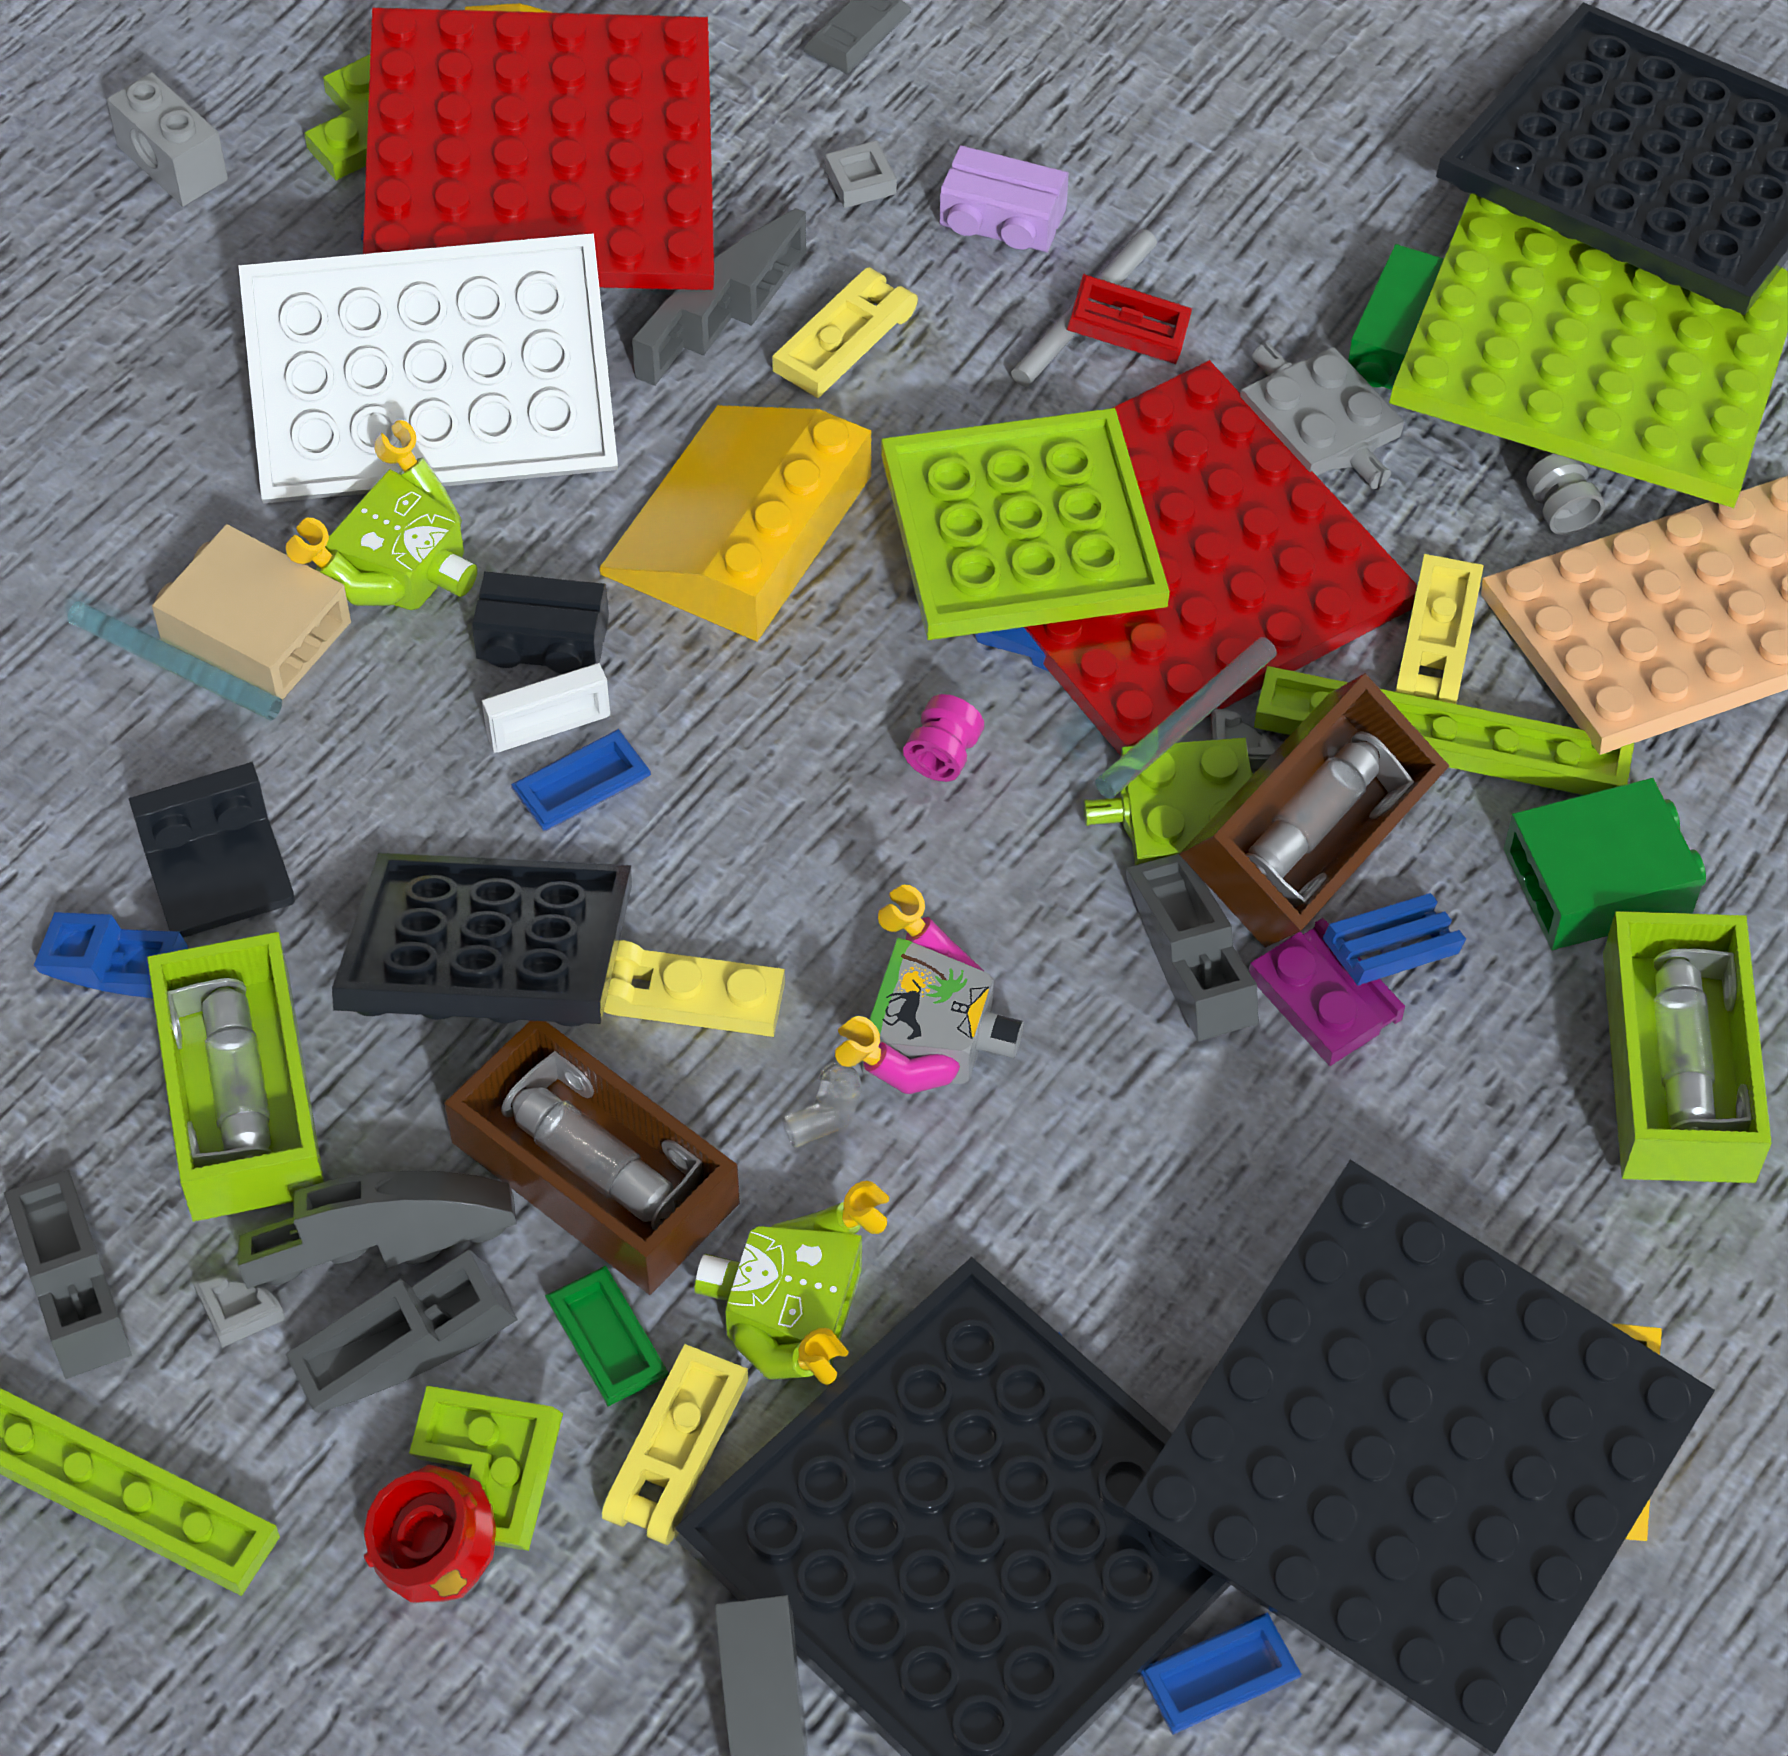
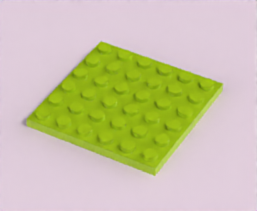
M1470 194L1393 385L1389 403L1735 508L1788 333V271L1781 268L1746 315H1743L1732 309L1722 308L1712 300L1683 287L1666 283L1660 277L1634 265L1617 261L1610 257L1609 254L1576 239L1566 238L1556 230L1527 217L1515 215L1506 208L1478 195Z

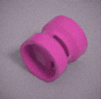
M939 694L933 696L927 703L921 714L923 726L915 728L903 747V755L907 763L923 776L936 781L949 782L955 780L960 775L967 762L965 750L972 748L977 743L984 730V720L977 709L965 700L953 695Z

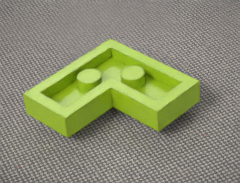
M370 54L323 77L325 93L343 113L304 132L307 149L335 181L366 166Z
M426 1386L409 1454L423 1461L471 1469L469 1477L481 1483L493 1506L496 1525L495 1545L529 1551L563 1413L552 1406Z

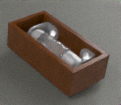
M1364 673L1329 693L1179 855L1266 948L1302 931L1446 771L1449 765L1368 675Z
M529 1021L444 1102L451 1140L454 1145L502 1182L509 1183L511 1189L649 1295L740 1204L738 1166L734 1161L546 1021Z

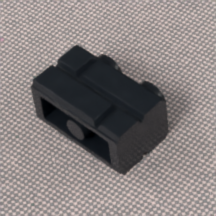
M484 571L472 628L476 659L487 660L492 665L500 668H513L519 665V663L547 666L552 671L560 674H566L600 663L609 621L606 584Z

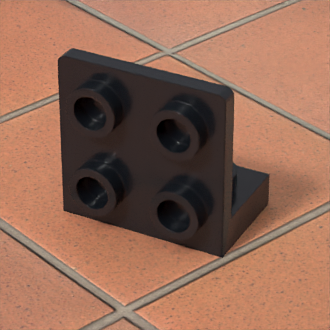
M253 762L128 798L169 931L180 932L184 938L295 903L294 891L268 819L260 782Z

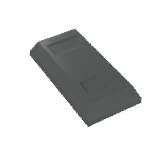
M851 0L812 37L804 47V52L849 74L911 13V8L903 0Z

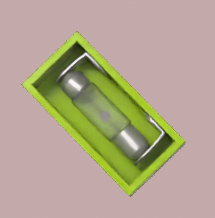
M1615 911L1603 951L1622 1179L1756 1183L1772 1142L1747 915Z
M279 932L148 956L180 1183L192 1221L195 1222L294 1202L295 1190L323 1183L324 1176L293 994Z

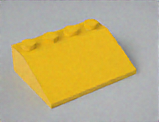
M717 405L600 566V575L758 642L871 478V430L820 409Z

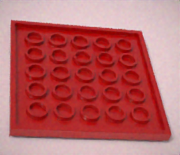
M372 8L363 254L594 233L599 288L713 290L714 242L708 17Z
M1210 360L1113 407L1116 409L1170 591L1168 607L1024 627L1046 655L1043 665L1120 756L1122 747L1158 744L1211 716L1212 709H1224L1262 689L1267 666L1296 671L1413 609L1418 585L1316 474L1306 469L1240 397L1241 393Z

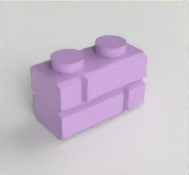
M960 145L953 160L952 169H949L942 184L940 193V225L949 227L960 235L972 236L976 234L1004 241L1015 249L1024 250L1031 248L1048 253L1055 237L1056 229H1058L1066 210L1069 173Z

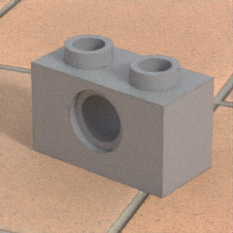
M153 72L107 98L118 147L182 207L228 180L219 132Z

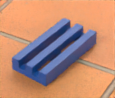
M1431 893L1328 925L1322 938L1357 986L1459 954L1466 941L1465 936L1460 930L1449 931L1448 928L1452 920L1445 911L1436 914L1434 909L1438 901ZM1426 935L1432 937L1431 939L1400 948L1404 942ZM1378 950L1383 953L1361 961L1357 959L1359 956Z

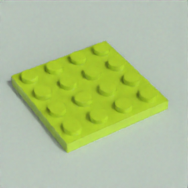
M1115 408L881 439V456L927 640L1168 607L1170 591Z

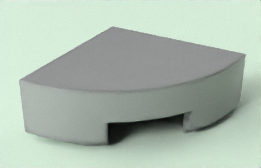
M1212 709L1210 716L1211 740L1246 737L1251 769H1259L1275 752L1272 742L1266 734L1261 735L1256 729L1241 721V715L1228 710Z
M224 1276L209 1277L193 1282L196 1294L222 1348L286 1320L283 1309L277 1299L261 1286L259 1288L254 1286L247 1289L245 1283L229 1281V1278Z

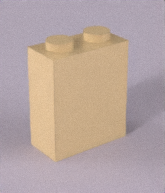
M228 524L223 527L211 542H205L200 546L194 555L193 561L174 582L167 583L160 590L152 605L161 643L278 705L351 623L344 584L305 564L291 561L286 554Z

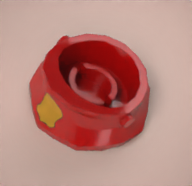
M430 1464L394 1479L378 1492L367 1512L364 1529L367 1552L364 1554V1559L369 1567H374L375 1573L389 1589L409 1602L434 1603L463 1598L477 1583L494 1557L496 1538L494 1511L483 1486L479 1481L464 1474Z

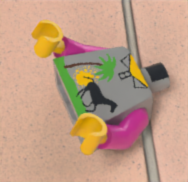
M901 885L889 892V897L900 906L902 912L895 905L888 904L879 910L878 922L887 931L897 932L905 929L907 931L906 939L897 938L870 1020L866 1017L856 1016L838 1028V1033L849 1040H846L835 1049L837 1062L842 1066L852 1067L863 1061L864 1074L876 1076L902 1093L914 1094L950 1083L963 1084L968 1082L979 1050L1015 1058L1022 1038L1024 1021L991 1013L994 979L987 972H984L929 917L920 918L925 910V901L922 894L915 887Z

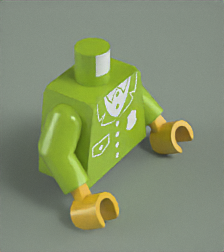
M397 420L391 428L394 436L401 442L402 448L394 447L390 444L388 438L381 433L375 440L374 450L377 457L383 462L389 464L398 463L402 469L399 474L389 469L330 536H328L325 525L315 518L303 519L296 529L300 536L309 541L310 545L305 543L299 536L293 535L286 543V553L291 561L298 564H307L313 561L317 565L316 570L344 584L347 600L353 605H395L411 611L419 609L438 586L459 597L465 596L474 585L478 568L475 564L462 558L464 554L461 533L462 520L445 487L425 459H416L411 452L416 444V432L406 421Z
M871 1181L856 1183L845 1195L844 1202L816 1213L780 1222L771 1227L758 1226L751 1229L740 1262L709 1254L702 1256L695 1280V1294L728 1301L726 1306L727 1337L735 1343L736 1349L765 1378L775 1380L803 1378L813 1375L820 1383L825 1385L831 1384L836 1379L837 1372L833 1368L835 1357H846L849 1353L840 1340L862 1270V1236L856 1233L860 1230L861 1226L871 1234H879L887 1226V1218L875 1207L887 1203L890 1197Z

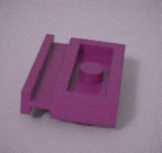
M1322 917L1315 922V927L1304 934L1300 931L1252 961L1249 972L1262 993L1329 1066H1332L1380 1035L1381 1029L1391 1022L1394 1024L1400 1022L1403 1019L1405 1005L1381 979L1356 985L1322 939L1329 925Z

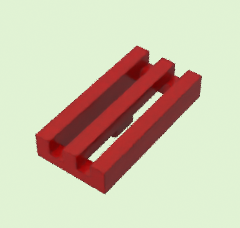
M1083 274L1067 330L1176 364L1181 354L1193 308ZM1088 298L1119 307L1121 310L1089 301ZM1143 315H1144V316H1147V317H1150V318H1153V319H1157V320H1160V321L1169 323V324H1172V325H1175V327L1168 326V325H1165V324H1162V323H1159V322H1156V321H1153V320H1149V319L1143 318Z

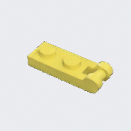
M870 267L864 269L772 356L773 372L814 397L819 398L896 323L903 324L912 316L917 306V295L903 286L891 287L886 284V277Z
M1424 554L1396 692L1457 704L1484 565ZM1424 666L1444 670L1443 678L1418 674L1419 667Z
M620 940L604 1012L616 1016L774 1037L785 986V969L643 950L633 942ZM632 979L651 981L649 990L635 988L631 985Z
M684 1344L609 1491L602 1511L603 1520L620 1527H624L629 1522L647 1529V1537L664 1545H669L675 1537L674 1528L681 1522L684 1510L748 1383L747 1368ZM645 1481L665 1488L658 1503L639 1496Z

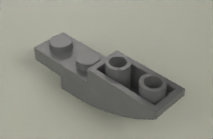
M393 1171L330 1180L295 1190L292 1218L239 1235L237 1266L248 1289L263 1283L269 1285L284 1284L298 1277L303 1270L328 1261L333 1263L352 1261L363 1255L368 1248L376 1245L379 1247L387 1268L403 1262L407 1264L423 1263L434 1258L444 1248L468 1240L475 1243L485 1242L499 1236L507 1227L516 1225L514 1195L509 1183L477 1175L444 1171Z

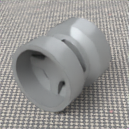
M1552 454L1536 463L1529 471L1526 478L1527 486L1534 499L1544 504L1543 516L1550 530L1559 535L1574 534L1586 529L1597 521L1604 511V500L1598 488L1594 484L1587 482L1588 471L1584 462Z

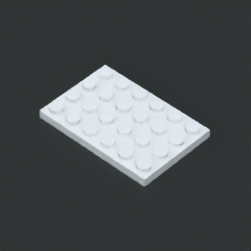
M594 233L238 265L261 500L263 503L368 494L389 469L398 474L402 470L398 463L389 464L383 462L377 457L374 450L375 440L381 433L388 438L390 444L394 447L402 448L401 442L394 436L391 428L397 420L406 421L413 427L417 440L411 452L416 459H425L443 486L618 470Z

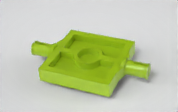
M1246 737L1122 747L1120 762L1123 787L1119 798L1084 799L1085 825L1122 822L1126 833L1132 841L1135 866L1181 853L1253 776L1250 768Z

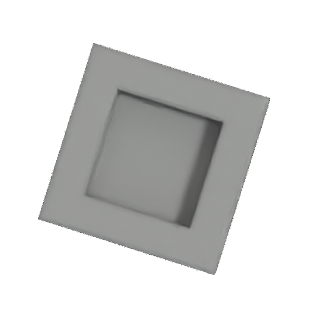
M877 140L825 154V171L844 208L896 194L897 178Z

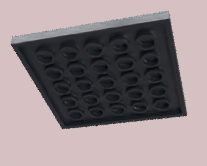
M1583 2L1440 158L1436 177L1455 185L1463 192L1478 195L1498 204L1515 215L1527 217L1556 230L1566 238L1576 239L1605 252L1617 261L1627 262L1654 274L1666 283L1683 287L1712 300L1722 308L1732 309L1746 315L1788 260V89Z
M1350 1159L1127 1503L1122 1514L1487 1755L1493 1756L1507 1736L1715 1390Z
M972 1256L674 1528L675 1540L739 1601L788 1595L793 1612L797 1656L901 1756H1061L1141 1676V1672L1148 1665L1153 1664L1231 1586L1122 1514L1127 1503L1170 1439L1172 1433Z

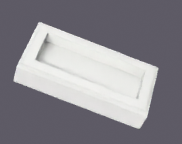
M600 663L482 700L487 738L494 753L610 716L607 678Z

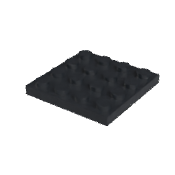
M378 853L332 986L333 1011H352L364 1016H380L386 1013L422 1015L433 1020H442L450 1017L488 1018L498 1023H511L518 1020L548 1021L569 1027L580 1026L585 1023L601 1024L632 888L631 865Z

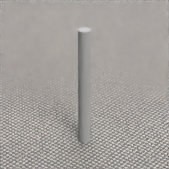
M1146 229L1139 230L1097 278L1121 285L1157 245L1155 236ZM1088 298L1089 301L1104 304L1103 302ZM1074 303L1012 370L1011 375L1016 383L1023 387L1030 386L1077 334L1067 330Z

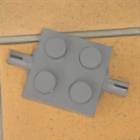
M1266 342L1265 346L1260 345L1254 351L1252 360L1269 377L1242 388L1240 397L1309 472L1313 471L1316 476H1319L1332 469L1354 467L1372 489H1377L1378 484L1380 487L1383 486L1390 478L1391 471L1375 457L1373 452L1378 447L1401 436L1404 420L1335 347L1302 362L1292 364L1287 363L1273 348L1271 343Z

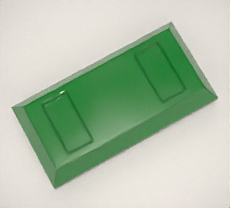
M606 1265L545 1295L546 1301L607 1406L668 1377V1370Z

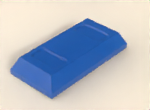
M617 729L511 784V788L543 831H548L642 782L651 775V771L621 731Z
M1268 1612L1150 1664L1141 1672V1677L1172 1735L1302 1676Z

